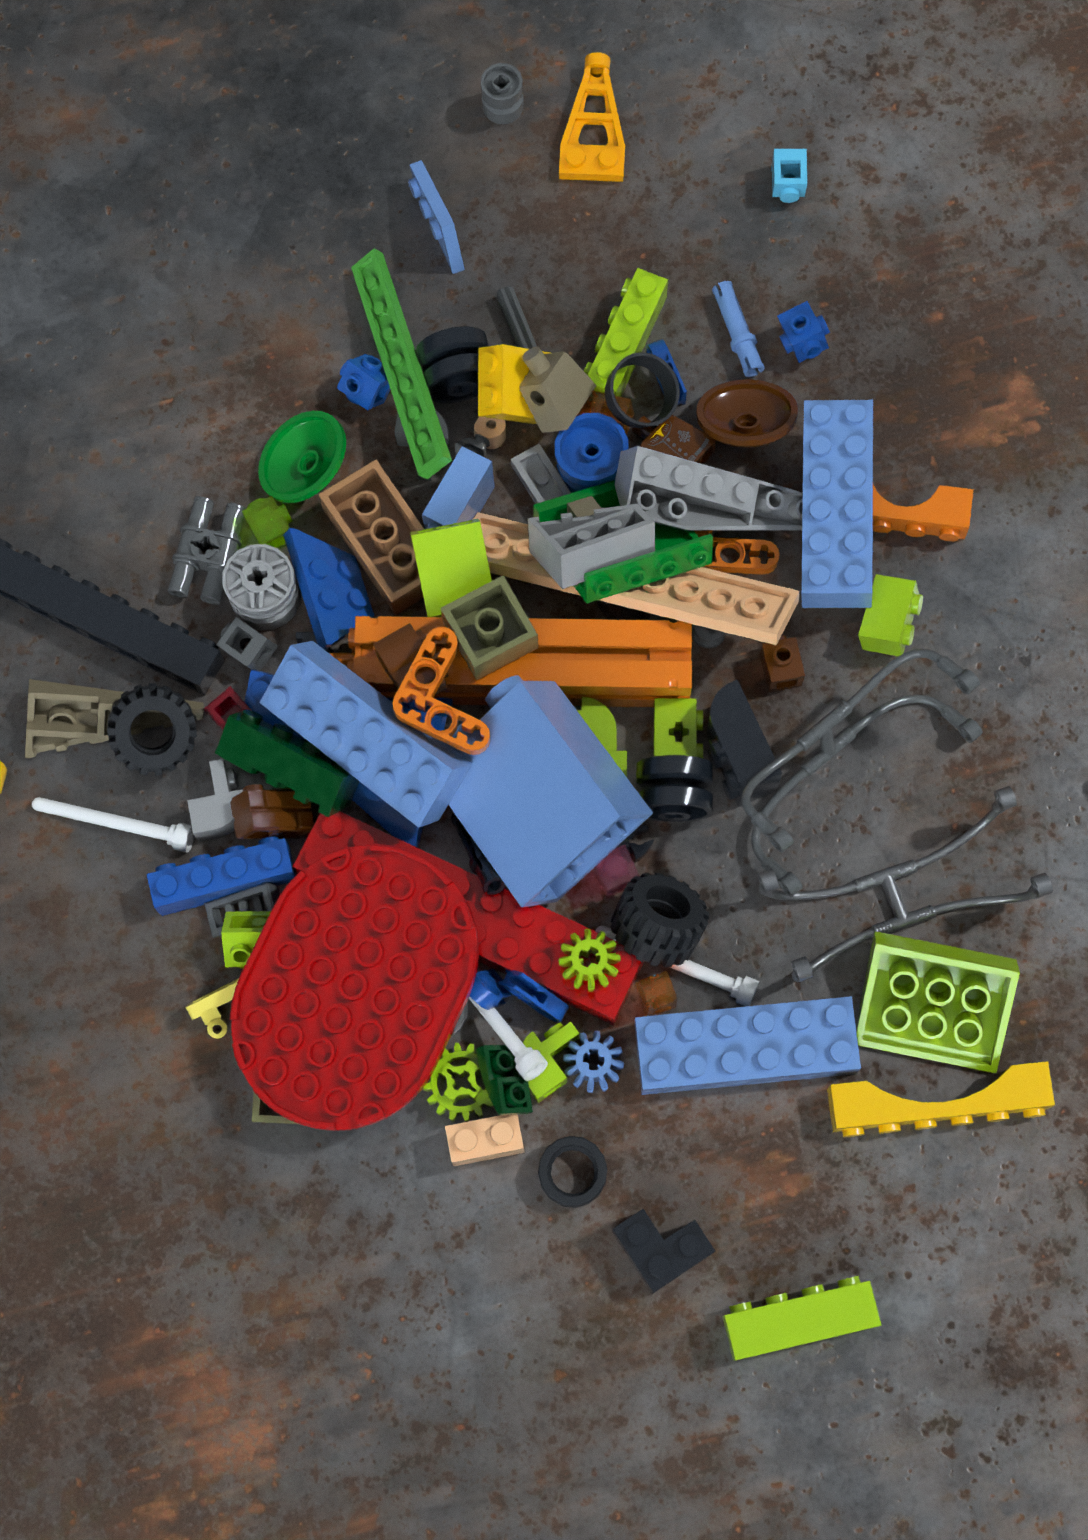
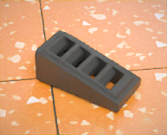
M265 883L204 903L212 937L222 936L223 921L219 908L225 907L226 912H235L234 904L238 903L240 911H250L248 900H252L255 911H265L262 899L264 896L267 911H271L280 896L278 886Z

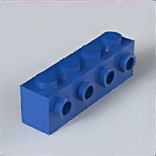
M272 836L259 840L256 846L245 848L243 845L229 847L224 850V854L210 857L209 854H202L190 858V863L176 866L175 863H167L157 866L155 872L147 874L153 906L161 916L202 906L204 903L265 883L277 886L287 884L297 874L292 867L294 862L286 839Z

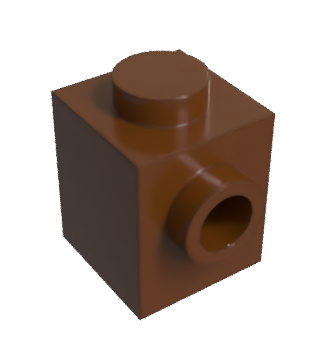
M781 635L777 645L762 643L760 658L768 692L802 686L805 673L796 637L786 638V636Z

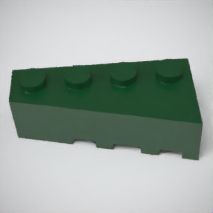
M244 709L229 715L215 751L216 755L248 773L258 774L259 771L264 773L263 778L266 783L275 788H290L294 790L293 798L303 804H308V801L319 804L318 812L326 817H330L350 806L359 781L308 740L293 735L294 731L285 725L274 724L273 726L262 721L263 716L251 710Z

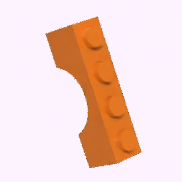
M873 484V531L878 533H888L891 530L902 531L911 537H923L925 534L939 536L941 540L950 542L965 539L970 526L974 489L939 485L936 492L927 501L916 506L905 507L885 500L877 492Z

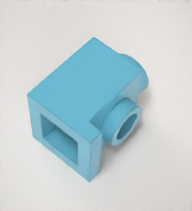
M774 149L771 164L772 197H780V200L785 203L796 202L799 200V197H805L807 149Z

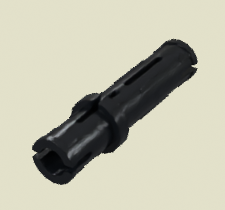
M453 813L451 821L455 825L462 844L468 853L471 871L478 875L485 893L487 892L489 895L498 894L505 888V883L455 813Z

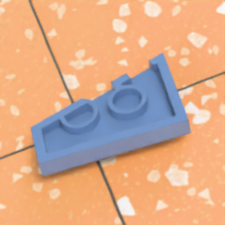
M422 160L410 164L413 178L409 179L408 183L414 198H420L418 202L425 219H429L432 234L435 240H438L452 274L465 270L454 222Z

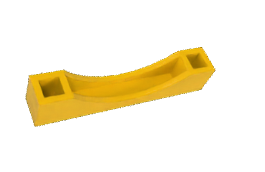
M1048 1061L1012 1065L985 1089L965 1098L947 1102H919L903 1099L879 1089L868 1081L832 1084L827 1088L833 1132L842 1131L843 1137L865 1135L864 1129L878 1128L880 1134L901 1131L900 1125L915 1124V1130L937 1127L936 1121L951 1120V1126L967 1125L973 1123V1117L987 1116V1122L1008 1120L1009 1113L1023 1112L1024 1118L1041 1117L1046 1115V1109L1055 1106Z

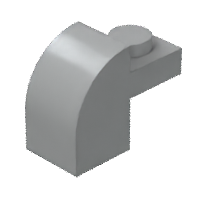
M223 759L209 761L215 795L187 800L192 831L199 842L220 838L235 831V818L232 816L230 802L233 797L243 791L242 789L232 791V789L238 788L234 768L228 769Z

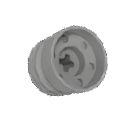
M266 544L248 545L237 550L227 560L222 573L223 589L237 618L253 629L263 631L275 630L286 625L296 615L301 603V590L288 557L278 548ZM263 578V584L260 586H256L257 579Z

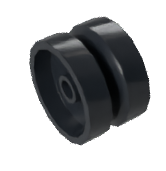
M470 326L451 327L427 336L417 345L415 351L432 401L437 403H457L478 397V348L489 346L485 331Z
M663 755L645 758L637 762L636 784L644 788L638 793L653 812L648 820L687 822L706 819L712 816L713 794L705 789L713 783V763L709 760L686 755Z

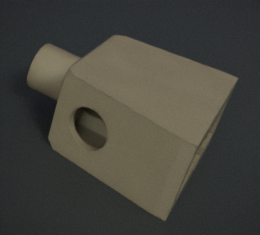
M533 347L526 351L522 357L530 370L520 384V391L542 433L568 430L596 385L566 352L544 354L540 347Z

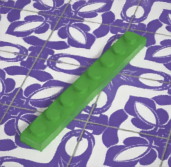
M374 248L354 264L351 269L418 475L429 479L450 463L452 459L384 255Z

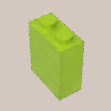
M478 518L410 532L428 617H442L441 607L492 581L481 523Z

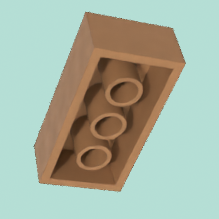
M377 460L372 461L320 493L319 498L324 512L393 614L397 615L421 600L423 593L410 532L423 530L424 528Z

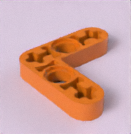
M694 531L698 537L708 534L712 535V531ZM713 537V548H716L715 562L703 567L724 573L769 574L777 567L780 556L779 549L774 543L767 540ZM726 548L735 549L739 553V559L734 563L724 562L720 557L722 550ZM745 549H750L749 556H753L749 557V564H744ZM760 551H767V556L772 557L768 559L767 564H762L760 558L757 557L760 555Z
M436 627L427 634L394 696V714L400 722L464 753L479 755L485 752L490 744V732L487 725L475 717L434 699L458 651L455 633L447 627ZM443 637L447 638L450 648L441 649L438 655V662L432 659L436 652L434 641L440 642ZM422 667H430L436 673L435 679L429 684H422L415 678L416 672ZM411 699H414L416 708L423 712L426 711L427 705L430 706L425 716V722H420L422 719L421 713L415 710H410L408 714L403 713L404 710L401 703H408ZM438 713H445L451 717L452 723L448 729L440 731L431 725L432 718ZM458 721L463 722L461 725L462 730L472 734L475 729L479 730L480 738L483 741H475L473 745L468 744V737L459 731L457 738H453L452 736L457 731Z

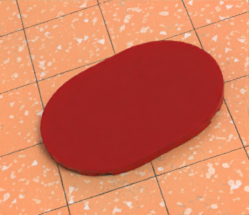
M370 844L345 847L328 853L304 871H300L288 883L273 906L235 987L230 1011L232 1047L237 1064L253 1088L254 1093L267 1106L281 1116L300 1125L331 1131L352 1130L373 1125L387 1119L410 1103L423 1089L437 1067L468 1001L478 968L479 941L476 924L468 902L453 880L438 866L415 852L392 845Z

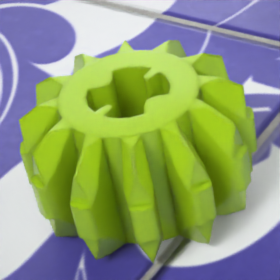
M585 929V940L582 941L576 933L571 934L570 937L574 946L562 944L561 951L568 956L558 959L559 966L569 967L564 971L563 978L568 980L576 975L577 977L574 981V988L576 989L582 986L584 980L588 981L589 992L595 990L594 981L597 979L601 986L607 987L609 982L605 974L616 977L618 974V969L610 964H616L621 960L619 954L610 953L616 948V942L612 940L603 945L602 943L605 939V932L603 931L598 933L596 940L591 939L590 929ZM590 953L595 954L596 962L599 963H591L589 967H584L581 956L588 957Z

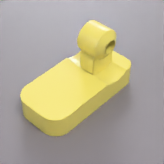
M239 978L186 1005L192 1020L201 1016L204 1024L208 1026L207 1031L212 1038H222L227 1032V1023L221 1018L218 1007L233 999ZM215 1025H220L222 1029L220 1031H215L213 1027Z

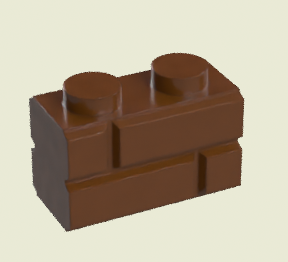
M261 784L248 785L242 788L243 792L233 797L230 802L232 816L235 818V834L238 839H263L277 836L279 839H299L311 832L314 826L312 811L309 810L311 807L310 801H308V804H303L294 799L295 791L290 788L274 787L272 790H264Z

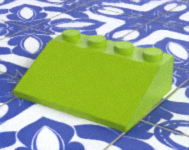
M875 931L856 1027L858 1046L997 1073L1020 975L1017 960Z

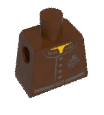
M671 415L669 419L658 426L632 429V432L643 440L640 446L701 464H705L715 453V439L674 415ZM645 416L641 417L638 420L639 422L643 423L651 422Z

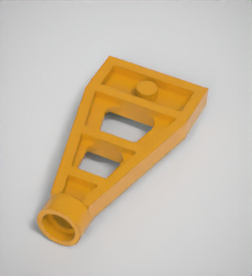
M594 52L585 57L584 76L560 144L559 179L623 182L625 143L609 75L610 57L604 53ZM587 96H603L605 98L606 112H584ZM584 125H603L606 129L608 143L606 145L580 144L578 139Z

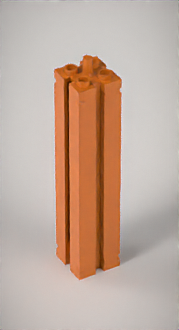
M355 616V628H349L348 644L349 648L352 649V653L329 654L386 698H394L397 689L378 660L373 644L409 623L415 631L421 629L425 636L436 627L446 626L443 623L442 617L378 616L377 618H370V616ZM528 618L538 634L537 649L478 680L473 676L458 649L447 671L448 677L445 678L446 689L436 694L434 698H450L453 700V705H488L485 701L487 694L501 681L515 675H519L523 681H555L573 706H582V697L596 699L606 707L653 708L655 698H690L692 689V624L679 620L672 623L669 620ZM443 637L440 642L434 641L436 652L432 658L433 660L438 658L441 649L450 648L447 638Z

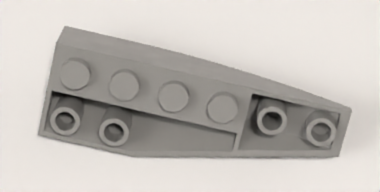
M635 446L620 452L615 479V489L620 506L638 504L657 524L683 531H802L803 492L641 446Z

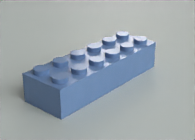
M804 400L802 608H872L873 400Z
M314 641L290 645L259 702L418 828L439 821L472 765L470 761L446 743L400 722L394 714L392 701Z
M852 996L635 1017L634 1026L642 1095L857 1074L861 1069Z

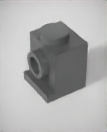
M237 617L223 628L220 640L216 644L251 670L259 671L263 669L278 647ZM248 641H250V642L248 643V645L246 646V648L244 649L245 643L248 642Z

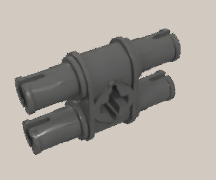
M196 496L188 523L183 524L180 528L182 534L176 554L172 556L175 567L168 587V593L175 597L187 598L194 572L198 570L207 571L200 598L208 604L220 605L224 591L222 573L227 560L242 546V538L239 535L246 514V508L239 504L227 503L220 530H209L207 527L214 503L211 499Z

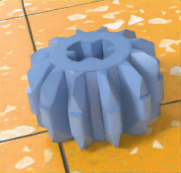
M594 1031L593 1041L591 1042L588 1041L587 1035L584 1032L580 1033L579 1037L582 1046L573 1041L568 1043L569 1049L576 1055H563L564 1062L575 1064L565 1070V1075L569 1077L579 1074L573 1083L576 1088H579L584 1080L588 1081V1093H593L594 1082H599L601 1090L606 1091L608 1090L606 1077L615 1083L619 1081V1076L611 1069H624V1062L613 1060V1058L622 1054V1048L616 1047L609 1050L614 1038L608 1036L602 1044L599 1042L600 1031ZM590 1054H597L598 1060L604 1062L602 1067L598 1064L597 1070H590L589 1063L583 1061L586 1057L590 1059Z

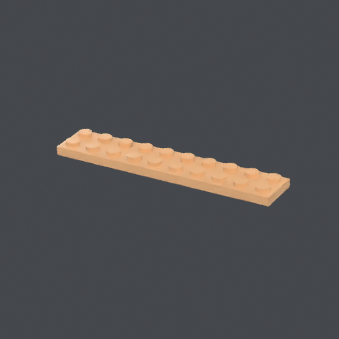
M477 512L473 519L478 518L481 523L490 573L580 595L574 586L562 589L529 552L528 524ZM700 567L600 599V601L777 645L799 602L800 591Z

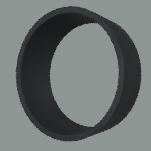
M641 352L626 356L617 364L606 381L605 399L607 406L618 421L629 427L645 428L661 424L671 417L679 402L680 389L674 371L663 359L650 353ZM638 365L649 369L657 376L663 387V408L660 414L649 423L639 422L630 418L622 411L616 401L613 389L616 372L625 366Z

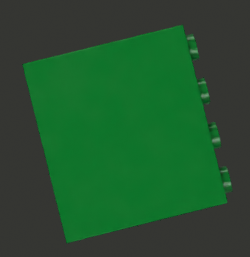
M615 480L534 504L533 517H539L540 522L561 520V514L567 513V503L592 496L601 508L620 506L615 489ZM655 523L654 552L584 573V582L578 583L574 587L587 604L712 564L713 536L708 534L698 537L694 531H683Z

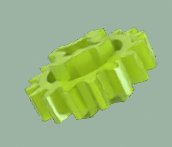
M455 1043L454 1052L449 1053L445 1048L442 1054L443 1058L439 1060L437 1067L430 1077L431 1082L426 1083L423 1090L433 1092L427 1101L429 1105L439 1103L436 1111L439 1116L447 1110L450 1112V1121L454 1122L458 1114H462L465 1122L470 1121V1113L475 1112L479 1118H482L483 1112L481 1108L485 1105L492 1109L494 1106L486 1088L484 1091L477 1085V1076L480 1074V1068L474 1044L470 1043L467 1050L462 1051L460 1044ZM459 1059L468 1060V1062L462 1066L454 1067L450 1064L451 1062ZM451 1074L459 1078H464L468 1075V1082L473 1091L464 1087L459 1088L458 1091L455 1090L457 1085ZM440 1075L447 1080V1089L443 1096H441L438 1088ZM470 1098L475 1102L468 1106H455L462 1099Z

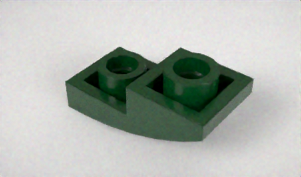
M483 1045L476 1048L482 1079L498 1115L532 1113L528 1081L518 1076V1071L515 1068L516 1063L514 1062L515 1056L506 1045Z

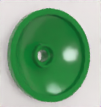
M307 411L283 423L272 434L260 457L258 475L264 491L279 502L297 503L307 500L325 489L337 475L345 456L346 435L339 421L323 411Z

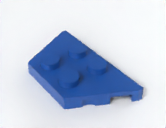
M289 528L283 534L317 644L326 650L338 640L348 636L349 628H355V616L374 617L371 603L354 555L300 530Z

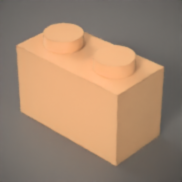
M518 1114L499 1115L445 1126L453 1166L525 1153Z

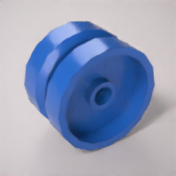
M583 413L575 417L568 430L559 431L555 439L557 470L571 493L616 479L620 452L629 449L628 437L623 427L612 417L604 414Z

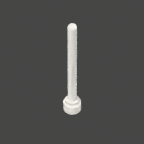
M37 797L32 801V807L36 811L165 840L174 850L186 853L191 850L195 838L192 825L181 822L178 825L172 824L171 827L41 797Z
M599 926L596 929V932L603 931L605 936L615 940L616 934L612 933L611 928ZM685 960L679 966L673 964L672 967H669L731 992L730 996L736 998V1003L746 1007L751 1005L759 984L758 980L746 976L744 979L738 976L737 979H734L690 960Z
M469 996L470 1001L515 1056V1068L525 1081H530L538 1077L548 1065L542 1054L531 1047L527 1048L495 1008L486 1010Z

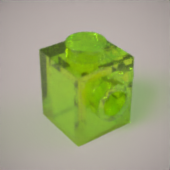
M272 496L266 499L259 498L251 502L242 513L257 544H266L278 549L285 547L286 542L283 534L289 529L288 524L293 522L285 505L277 506Z

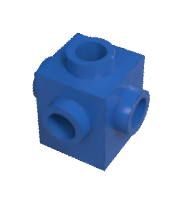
M808 301L777 315L784 333L779 336L787 354L793 351L799 363L806 359L814 358L829 348L825 335L830 333L822 315L815 316Z
M364 354L347 360L340 370V376L342 377L337 385V389L344 393L350 402L362 406L367 411L385 402L391 389L382 362L378 358Z

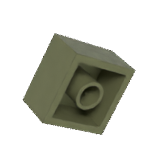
M504 575L440 608L443 623L457 636L458 649L476 680L538 648V634Z

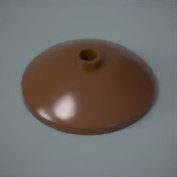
M743 379L725 382L708 390L697 404L696 416L701 429L707 435L723 444L735 447H759L781 439L794 428L798 419V406L794 397L787 390L776 384L761 380Z

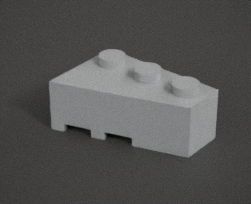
M638 504L593 509L594 515L573 518L572 512L561 514V520L540 522L539 517L528 518L529 552L562 589L584 582V573L654 552L655 522Z

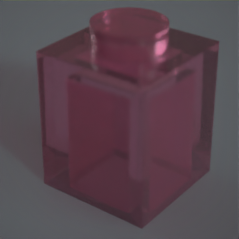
M625 844L615 848L593 868L606 899L623 892L627 883L633 877L639 876Z

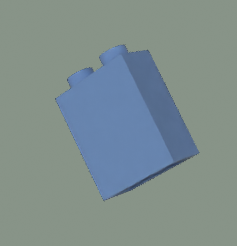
M515 675L497 684L485 698L486 703L491 708L480 719L487 725L490 732V744L485 752L479 755H470L450 746L470 761L472 765L448 805L521 907L554 903L561 899L648 819L653 812L555 681H523L519 675ZM462 724L458 725L457 731L452 736L457 738L459 731L468 737V744L473 745L475 741H483L480 738L479 730L475 729L472 734L462 730Z

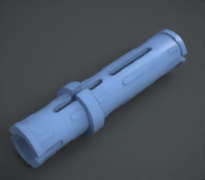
M720 282L718 284L721 290L715 285L712 288V293L715 295L732 339L730 342L731 349L737 353L744 370V375L746 377L758 375L756 368H758L760 373L765 369L755 346L757 339L754 334L750 333L732 282Z

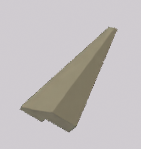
M29 679L25 758L36 757L37 753L56 749L57 752L67 750L68 746L90 742L91 745L109 741L107 733L108 716L112 711L115 701L118 702L121 694L124 692ZM185 700L191 707L194 718L197 721L202 720L204 703ZM149 710L140 713L134 718L131 724V735L143 733V730L161 725L167 728L173 725L170 718L163 712Z

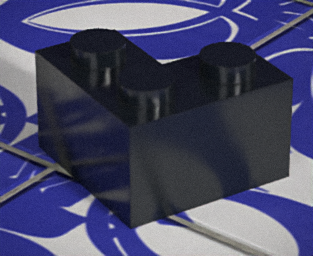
M642 1209L612 1229V1233L652 1294L715 1252V1249L696 1220H693L664 1240L645 1210Z

